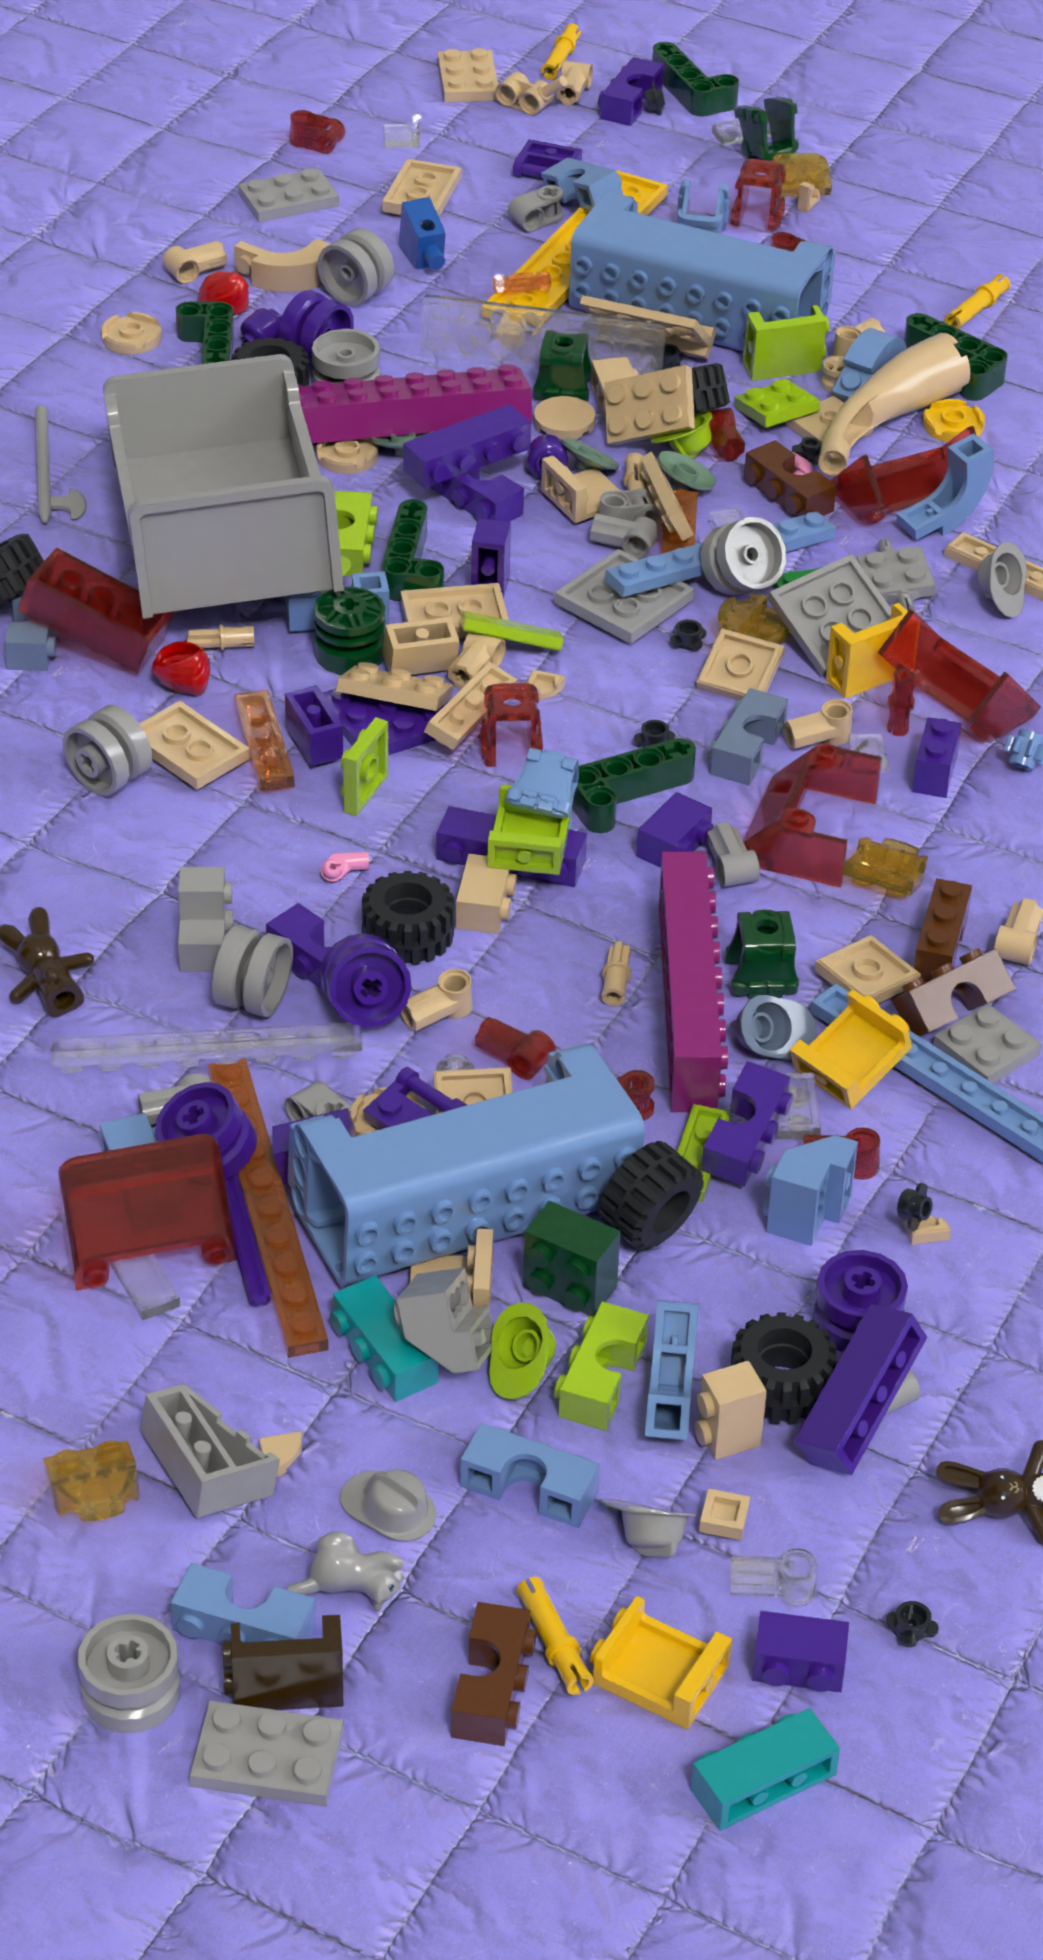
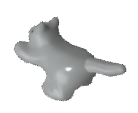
M340 1531L331 1532L322 1536L317 1541V1553L311 1563L308 1579L289 1585L285 1589L304 1595L317 1591L328 1593L360 1591L372 1599L375 1611L379 1612L384 1602L388 1601L394 1593L400 1590V1582H402L404 1574L398 1570L403 1568L404 1560L384 1551L361 1554L351 1536Z

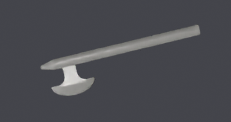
M39 405L35 408L38 514L43 523L48 522L51 509L67 511L71 516V520L78 519L86 510L85 498L79 491L70 488V493L67 496H51L48 413L45 406Z

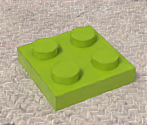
M786 379L776 380L772 385L763 388H751L744 394L734 396L735 408L766 428L820 411L818 398Z
M375 717L366 729L361 730L354 745L350 749H346L342 755L340 767L343 770L344 778L341 787V796L344 797V813L357 816L388 777V721Z

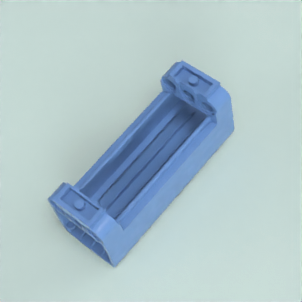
M609 191L601 197L582 220L572 237L569 289L570 307L585 310L580 305L581 297L584 295L696 319L700 325L715 328L717 332L713 344L744 351L747 313L760 312L764 322L810 316L811 306L818 305L823 315L827 316L828 306L831 303L836 251L831 246L805 240L804 242L801 241L792 252L640 214L637 212L638 202L633 197Z
M579 1044L548 1053V1063L544 1065L543 1072L546 1074L545 1084L351 1138L340 1118L335 1119L333 1115H322L290 1124L288 1184L291 1187L294 1207L337 1282L341 1286H345L374 1275L379 1276L467 1250L468 1245H476L477 1229H493V1242L525 1233L527 1227L548 1201H552L582 1215L598 1211L603 1191L615 1171L628 1157L643 1147L645 1127L639 1110L592 1044Z

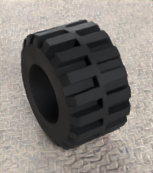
M272 337L258 338L252 342L243 343L242 347H237L231 356V360L276 354L286 355L293 363L297 383L300 386L309 385L308 354L304 352L302 346L296 345L293 341Z
M713 363L692 368L694 414L725 407L730 403L723 365Z
M18 534L0 543V604L39 582L49 570L29 534Z
M392 872L388 873V877L381 876L375 879V884H369L366 888V893H363L362 933L381 937L396 950L404 963L418 965L420 961L430 962L435 960V955H443L446 952V947H450L453 942V893H450V888L446 883H440L439 878L435 876L428 877L427 873Z
M656 1141L655 1143L646 1144L628 1157L609 1180L599 1202V1216L607 1225L620 1230V1236L637 1250H649L672 1236L690 1216L702 1193L701 1190L704 1184V1180H702L703 1174L666 1142Z
M777 1312V1316L772 1317L769 1314L760 1315L759 1321L751 1319L746 1323L745 1329H739L736 1334V1340L733 1341L731 1366L749 1360L767 1391L764 1418L771 1419L773 1424H780V1421H788L790 1425L797 1424L800 1418L806 1420L817 1401L819 1392L824 1388L836 1367L837 1348L835 1342L830 1341L831 1335L826 1329L819 1330V1324L814 1320L807 1322L803 1320L804 1316L795 1314L794 1317L786 1316V1312ZM775 1367H786V1368H790V1369H787V1370H786V1369H779V1368H775Z

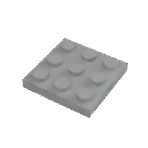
M617 549L557 590L554 603L632 644L694 600L695 588L680 581L622 597L604 581L605 571L608 568L639 559Z
M853 554L770 591L767 598L821 677L826 675L831 626L842 622L853 633L890 620L891 607Z

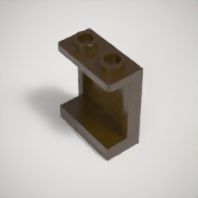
M340 1614L322 1615V1638L242 1642L240 1638V1622L231 1623V1639L222 1640L225 1695H234V1704L272 1710L344 1706Z

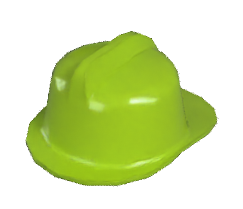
M705 411L694 414V430L655 437L651 439V443L667 441L674 452L693 459L712 440L709 425L712 413Z
M518 1302L508 1306L498 1316L493 1326L489 1373L490 1384L495 1393L505 1399L515 1400L528 1395L537 1387L544 1376L546 1367L551 1363L555 1355L556 1340L554 1333L548 1326L542 1311L531 1303Z

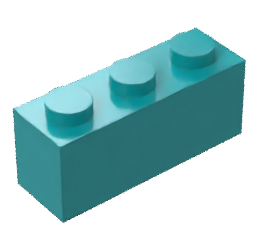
M374 1275L333 1293V1312L330 1313V1320L336 1333L344 1335L349 1341L355 1358L359 1362L364 1361L369 1367L377 1387L381 1390L385 1389L394 1402H397L437 1384L439 1363L405 1339L403 1327L397 1324L394 1315L396 1300L378 1277Z
M811 1708L795 1715L787 1714L781 1717L774 1725L762 1731L747 1733L739 1738L736 1743L724 1749L709 1751L693 1763L690 1790L718 1830L721 1831L837 1774L840 1747Z

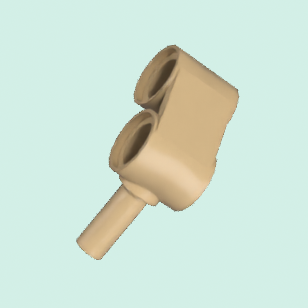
M513 72L496 86L495 96L504 106L520 110L528 115H535L553 100L555 92L567 86L568 81L565 76H560L550 83L539 80L531 84L524 74Z

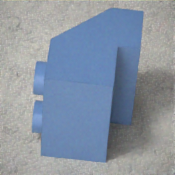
M834 1135L784 1150L778 1165L771 1164L765 1181V1187L770 1188L762 1211L763 1215L768 1216L766 1233L812 1246L824 1219L840 1223L852 1196L858 1141Z

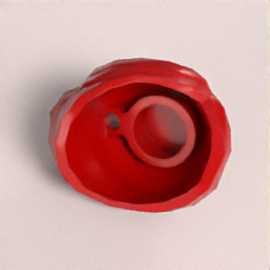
M216 271L204 279L199 288L197 299L198 302H226L233 307V314H240L249 308V285L245 278L236 271Z
M179 641L160 649L153 661L151 671L164 686L178 693L200 696L207 689L210 662L202 647L191 642Z

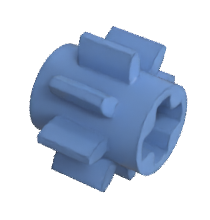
M1019 729L1017 737L1008 735L1004 747L1005 754L1010 755L1008 763L1028 771H1033L1035 763L1043 765V736L1026 729Z

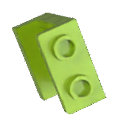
M818 305L811 306L810 316L764 322L760 312L747 313L743 365L751 381L821 372L822 359L826 358L825 334L829 332V320L826 315H823Z
M500 785L495 825L493 831L490 830L488 837L487 868L560 875L571 812L569 818H557L519 809L505 802L508 789L512 785Z

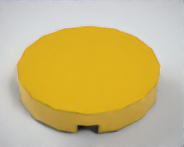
M960 399L936 401L931 404L930 409L926 408L923 414V428L928 435L948 443H956L973 433L980 437L985 427V414L976 405H973V408L966 406V401Z

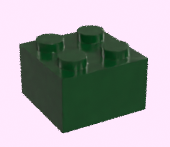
M548 1201L525 1230L523 1287L535 1294L543 1295L564 1304L572 1310L595 1317L601 1302H606L617 1287L621 1231L552 1201Z

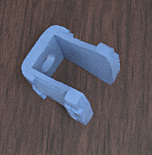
M683 180L678 195L677 222L721 234V231L726 229L729 216L730 193H728V185L719 184L715 216L689 214L691 181Z
M530 748L518 778L511 788L508 789L505 802L519 809L550 817L569 818L571 812L569 825L571 830L573 825L572 805L579 780L578 759L566 757L562 753L551 750L541 752L539 749Z

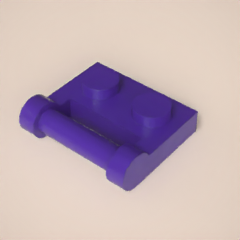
M528 139L514 161L513 175L519 177L529 175L542 178L541 173L567 157L581 161L582 149Z
M407 1066L398 1073L395 1081L363 1109L366 1121L381 1130L433 1115L406 1097L410 1091L442 1112L467 1106V1104L458 1098L452 1100L421 1080L419 1073Z

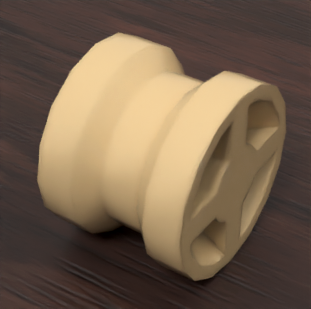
M830 356L824 360L823 371L825 374L822 376L821 385L826 391L832 393L845 366L844 356Z

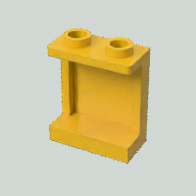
M896 603L891 606L890 620L853 633L842 622L831 626L825 680L844 698H848L910 674L914 656L917 619L900 603Z
M853 989L846 994L847 1008L810 1045L799 1040L790 1049L794 1069L851 1110L912 1048L909 1034L910 1028L905 1020L896 1014L891 1016L882 1010L869 995L862 996Z
M636 1596L628 1608L622 1607L618 1611L612 1624V1632L606 1640L603 1638L599 1639L591 1653L590 1663L594 1664L593 1684L688 1730L730 1666L732 1638L716 1631L708 1644L646 1615L644 1612L645 1599Z

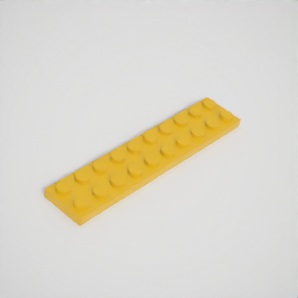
M616 170L622 181L623 195L633 197L638 202V213L648 215L667 196V184ZM580 207L483 304L482 316L492 318L499 322L500 316L521 323L525 330L536 332L569 298L572 237L575 229L590 210Z

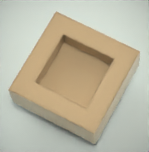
M708 1488L700 1519L699 1532L742 1541L750 1506V1496Z

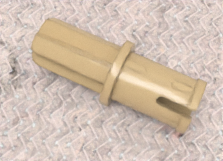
M219 624V629L189 630L187 632V642L194 643L202 648L220 647L221 651H224V648H254V627H223V624Z
M616 941L615 945L609 948L608 961L602 969L604 986L601 997L602 1001L609 1006H620L624 1003L626 983L631 979L632 971L629 967L631 948L629 945H623L622 941Z

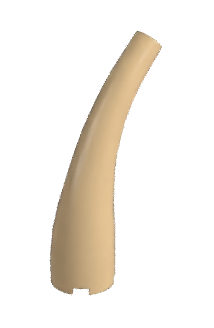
M947 333L936 334L901 351L866 380L843 403L824 435L818 462L822 472L831 476L840 475L844 472L852 446L858 439L882 422L922 409L936 401L962 391V387L968 384L970 380V364L967 355L961 357L954 346L958 341Z

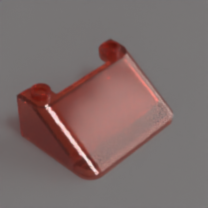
M198 1134L76 1156L66 1160L60 1166L58 1181L64 1244L76 1291L96 1288L106 1284L109 1279V1262L198 1245H200L203 1259L208 1264L219 1265L236 1261L235 1242L221 1151L217 1139L213 1136Z

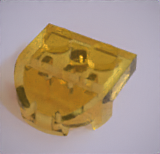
M804 152L782 153L773 158L769 181H772L774 197L799 196V187L803 182L815 185V189L819 190L820 195H831L832 184L829 165L824 156L818 153Z
M750 594L749 600L737 602L735 597H731L724 601L719 608V632L723 628L779 645L791 634L775 609L767 607L768 596Z
M869 837L859 839L856 853L845 861L842 875L852 877V881L862 886H873L874 884L886 888V892L891 895L906 897L907 895H912L921 887L928 855L918 856L919 849L899 840L885 838L882 844L871 841Z
M128 1440L122 1442L105 1441L97 1447L79 1451L72 1449L63 1450L54 1456L43 1458L46 1476L53 1495L54 1508L61 1516L66 1515L68 1510L78 1512L82 1521L103 1520L123 1513L125 1511V1502L129 1499H139L140 1490L136 1462Z

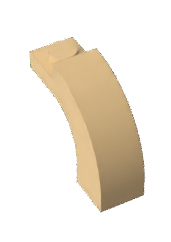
M315 239L298 251L276 253L240 241L234 246L235 271L250 277L253 287L264 290L295 292L316 288L323 285L317 268L318 256L322 249L330 245V243Z

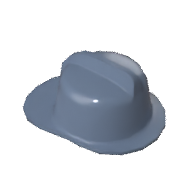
M757 995L748 1000L738 1014L737 1019L730 1024L731 1028L736 1029L737 1038L745 1049L762 1056L782 1060H792L790 1049L799 1040L810 1045L817 1037L814 1018L804 1005L793 1000L768 995Z

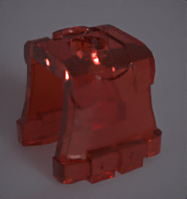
M747 159L742 164L741 175L738 176L735 184V189H738L731 209V224L735 226L741 224L748 203L749 186L771 188L767 230L775 231L781 226L785 213V198L782 197V184H784L786 179V168L778 162ZM755 173H765L766 175H758Z
M499 683L485 688L484 705L486 708V718L482 720L480 739L482 759H484L486 766L496 767V721H527L529 749H539L542 752L541 715L537 706L539 695L537 687L533 684ZM516 699L522 703L510 706L505 704L504 701Z

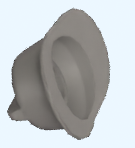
M1004 542L995 549L993 554L986 556L981 561L978 568V581L983 595L993 600L998 610L1004 616L1013 618L1021 613L1027 573L1026 561L1022 551L1016 544Z
M394 1469L390 1471L363 1472L349 1479L341 1489L340 1503L344 1511L353 1519L392 1540L408 1542L420 1539L431 1531L436 1522L437 1510L432 1498L426 1493L423 1483L414 1474L406 1470Z
M601 1499L600 1501L607 1506L622 1511L627 1542L639 1554L647 1557L673 1556L677 1546L682 1542L687 1518L696 1517V1514L671 1513L629 1501L616 1499Z

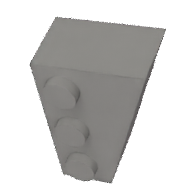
M180 1384L146 1394L141 1432L195 1517H203L274 1495L280 1459L271 1452L265 1455L250 1443L251 1436L242 1429L236 1432L221 1420L222 1413L186 1384Z

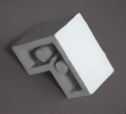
M180 867L178 887L180 915L178 938L180 972H213L217 955L226 937V933L234 927V911L227 910L226 904H232V882H225V867Z

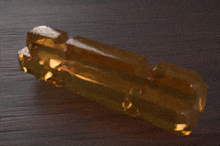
M547 271L537 272V275H533V272L509 274V277L506 278L505 275H495L492 279V287L495 293H506L507 289H510V292L535 290V287H538V290H544L551 287V276Z

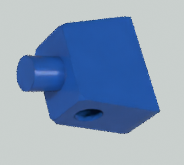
M430 197L402 202L399 234L400 249L415 269L429 267L432 270H437L445 264L444 248L446 234Z

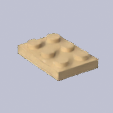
M476 48L472 51L448 49L438 52V67L444 102L498 101L495 96L498 80L492 50Z
M407 159L382 200V211L401 216L402 202L430 197L440 217L462 178V167Z
M682 365L604 382L607 444L616 446L695 429L692 367Z
M499 583L401 591V606L405 622L451 617L459 639L466 637L469 633L464 631L460 623L462 610L509 620Z
M360 662L358 666L355 665L338 678L336 691L437 711L452 698L453 684L444 683V678L439 676L426 675L422 679L412 677L411 672L407 670L391 669V672L378 670V665Z
M182 701L174 703L139 723L151 746L152 758L197 790L250 759L249 747Z

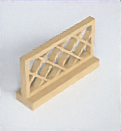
M584 295L581 297L580 305L596 322L593 331L596 336L655 349L662 344H672L677 346L683 355L705 360L709 359L717 332L713 327L700 325L696 319Z

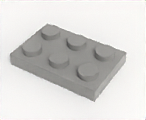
M307 168L302 172L278 174L272 178L253 179L248 183L238 184L239 196L259 223L340 206L338 193L319 168Z
M209 1701L190 1772V1787L326 1807L344 1733V1720Z

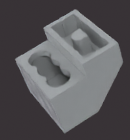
M465 1267L419 1273L398 1296L394 1304V1315L397 1324L403 1327L406 1340L452 1373L477 1371L491 1353L493 1323L489 1305L473 1307Z

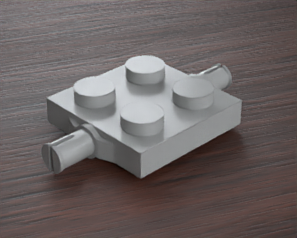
M885 538V543L881 539L877 544L880 552L875 551L869 554L857 555V561L887 603H900L913 614L915 611L912 603L913 600L935 595V582L922 547H904L893 550L890 539Z

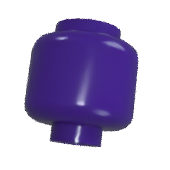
M259 308L254 311L240 326L242 343L252 342L258 338L272 337L277 339L282 316L274 309Z
M545 434L536 437L531 442V448L527 450L528 467L532 474L539 479H542L543 458L553 455L563 465H568L567 449L561 443L562 440L555 435Z

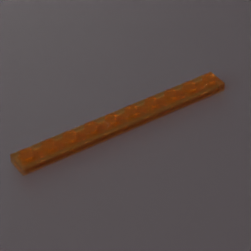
M246 1058L208 1064V1075L211 1083L221 1084L232 1093L241 1110L246 1113L253 1123L257 1133L256 1149L249 1162L237 1174L271 1292L270 1295L287 1356L289 1358L328 1351L327 1333L280 1173L273 1157V1149Z

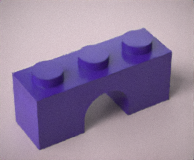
M633 57L626 66L621 68L620 73L611 80L608 87L601 91L598 98V107L601 108L600 119L631 126L641 115L642 99L647 100L645 90L653 88V82H655L656 90L662 88L664 64Z
M480 468L430 486L435 492L476 518L510 522L523 515L524 488L502 474L491 480H480Z
M297 903L266 923V934L270 933L290 939L293 945L292 969L300 977L308 979L324 992L321 985L320 970L324 956L332 948L324 947V920Z
M746 1061L732 1090L730 1113L745 1118L747 1122L731 1123L719 1118L717 1119L703 1147L701 1171L742 1186L746 1185L751 1173H759L765 1158V1152L762 1150L766 1143L773 1144L780 1123L777 1122L779 1115L786 1116L792 1104L793 1094L788 1092L791 1076Z

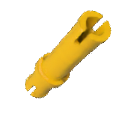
M576 24L566 25L561 36H557L554 48L541 68V74L545 72L544 78L548 80L555 79L568 55L574 52L576 41L581 35V30L577 31L579 27Z
M998 274L987 284L978 286L972 296L953 311L946 314L945 323L950 326L957 323L953 327L960 329L984 308L993 306L997 302V298L1010 289L1009 279L1005 277L998 282L1003 278V274Z
M529 1578L534 1588L533 1593L530 1591L526 1581L523 1580L518 1585L516 1593L522 1600L525 1608L530 1610V1617L547 1648L545 1655L549 1664L558 1669L569 1694H581L576 1684V1678L579 1679L584 1691H588L594 1683V1678L589 1673L580 1656L581 1648L577 1639L569 1635L541 1578Z

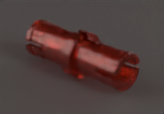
M906 668L894 671L892 693L888 696L887 706L890 709L887 731L889 733L893 731L892 735L904 736L909 732L910 712L915 706L913 686L916 675L913 671L910 673V669Z

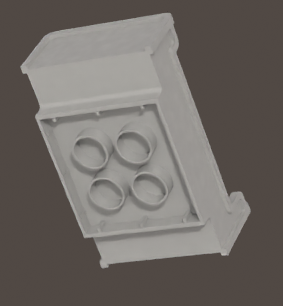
M276 354L112 376L104 382L103 394L113 466L117 468L132 551L134 553L143 619L151 618L153 614L331 589L334 592L344 591L335 492L330 478L321 476L300 404L298 383L293 363L288 356Z

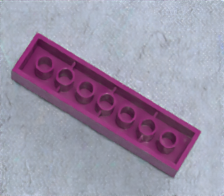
M510 364L500 365L498 369L486 370L482 367H472L467 372L457 373L452 370H440L434 375L413 372L406 374V377L400 378L380 375L375 377V380L362 381L360 378H348L343 383L316 381L313 385L300 386L298 384L300 404L312 443L372 438V436L375 438L389 437L391 434L400 436L409 435V433H430L431 431L435 432L508 404L513 406L532 424L531 386L520 367Z
M662 851L659 923L671 1112H691L693 1104L717 1109L718 1097H725L726 1076L725 1074H720L721 1070L728 1069V1046H721V1042L726 1041V1020L719 1019V1016L724 1014V994L717 993V990L722 988V968L715 967V964L720 962V942L713 941V939L718 937V917L711 916L716 913V891H709V889H714V867H707L706 852Z

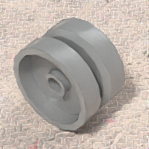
M356 228L323 248L318 256L317 265L320 279L326 290L335 300L349 306L363 303L372 297L373 294L387 287L394 278L395 267L388 247L377 234L368 229Z
M356 329L331 330L320 335L313 342L312 363L314 365L312 383L316 381L343 383L348 378H360L362 381L375 380V377L380 376V369L378 367L380 345L377 339L369 333Z
M760 517L743 518L713 529L704 539L701 549V567L706 579L716 590L726 595L739 596L751 591L765 589L775 584L783 574L786 564V546L781 534L772 523Z
M107 705L90 715L88 720L85 719L65 731L62 739L63 752L69 767L76 778L87 789L97 795L108 796L125 786L127 781H131L149 770L152 763V749L145 732L131 714L119 706Z
M235 925L231 928L223 940L213 971L212 997L215 1004L239 1009L244 1004L246 1011L268 1018L272 1016L282 1002L291 975L293 962V945L291 940L270 933L261 938L258 930L240 925Z
M123 1614L99 1622L85 1634L78 1649V1667L82 1704L93 1721L104 1729L111 1731L136 1733L160 1725L174 1712L180 1699V1678L177 1642L169 1628L155 1618L140 1614Z

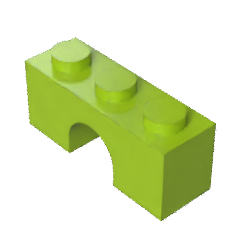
M334 491L340 554L347 557L352 564L350 571L344 576L364 573L365 564H371L375 525L377 526L378 506H373L372 493Z
M602 1301L595 1317L588 1316L583 1329L582 1338L584 1340L581 1346L574 1345L569 1358V1371L567 1375L561 1374L555 1387L554 1398L559 1399L560 1418L604 1431L607 1430L620 1402L622 1374L606 1368L620 1367L634 1371L647 1343L648 1314Z

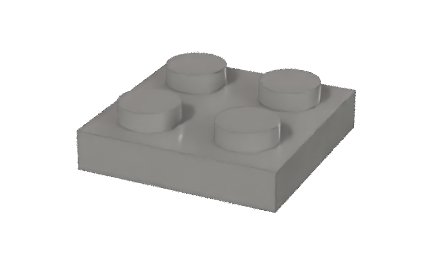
M988 1003L934 1035L933 1046L993 1084L1039 1056L1042 1045Z

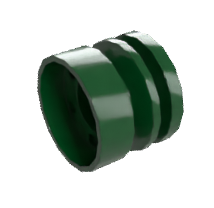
M344 587V591L334 592L330 590L316 600L314 606V628L316 630L314 643L315 657L319 665L327 671L343 675L355 665L358 666L360 662L379 666L384 661L382 649L385 628V605L378 595L364 588Z

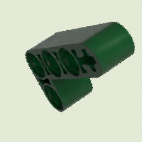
M658 42L653 45L652 61L664 64L663 86L689 113L703 117L731 111L737 107L739 79L736 76L721 74L707 77L675 44Z
M189 301L177 305L175 308L177 338L184 342H203L202 364L231 361L234 344L233 307L226 302Z
M915 313L906 318L904 341L907 348L939 333H947L958 341L954 346L961 357L967 355L970 364V380L968 384L962 387V391L959 392L961 397L971 401L982 400L1004 384L1008 357L1006 351L926 314Z
M405 500L398 506L382 562V571H385L389 588V600L401 601V591L444 587V566L442 563L435 560L421 559L427 539V505L421 500Z
M671 739L579 765V780L573 799L572 810L589 831L600 834L611 831L616 823L617 804L682 786L694 779L695 744L687 739Z

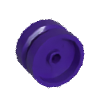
M305 290L297 294L287 305L281 317L278 338L293 341L296 345L302 346L304 352L308 354L309 363L313 365V342L320 335L331 330L354 329V317L351 309L346 305L333 299L329 300L313 290Z
M366 933L349 935L335 943L324 956L320 970L322 988L337 1013L349 1023L366 1028L384 1025L396 1018L407 1005L412 989L410 972L396 950L381 937Z
M203 1082L190 1085L176 1093L163 1106L156 1119L155 1134L159 1144L166 1154L173 1159L180 1173L195 1184L210 1185L220 1183L234 1176L249 1162L256 1149L257 1133L253 1123L246 1113L241 1110L232 1093L221 1084Z
M867 1250L842 1252L831 1257L821 1267L817 1279V1298L814 1304L813 1320L819 1324V1330L826 1329L831 1335L830 1341L835 1342L836 1350L843 1352L855 1333L857 1324L863 1319L870 1304L905 1312L904 1307L908 1291L905 1273L895 1261L880 1253Z

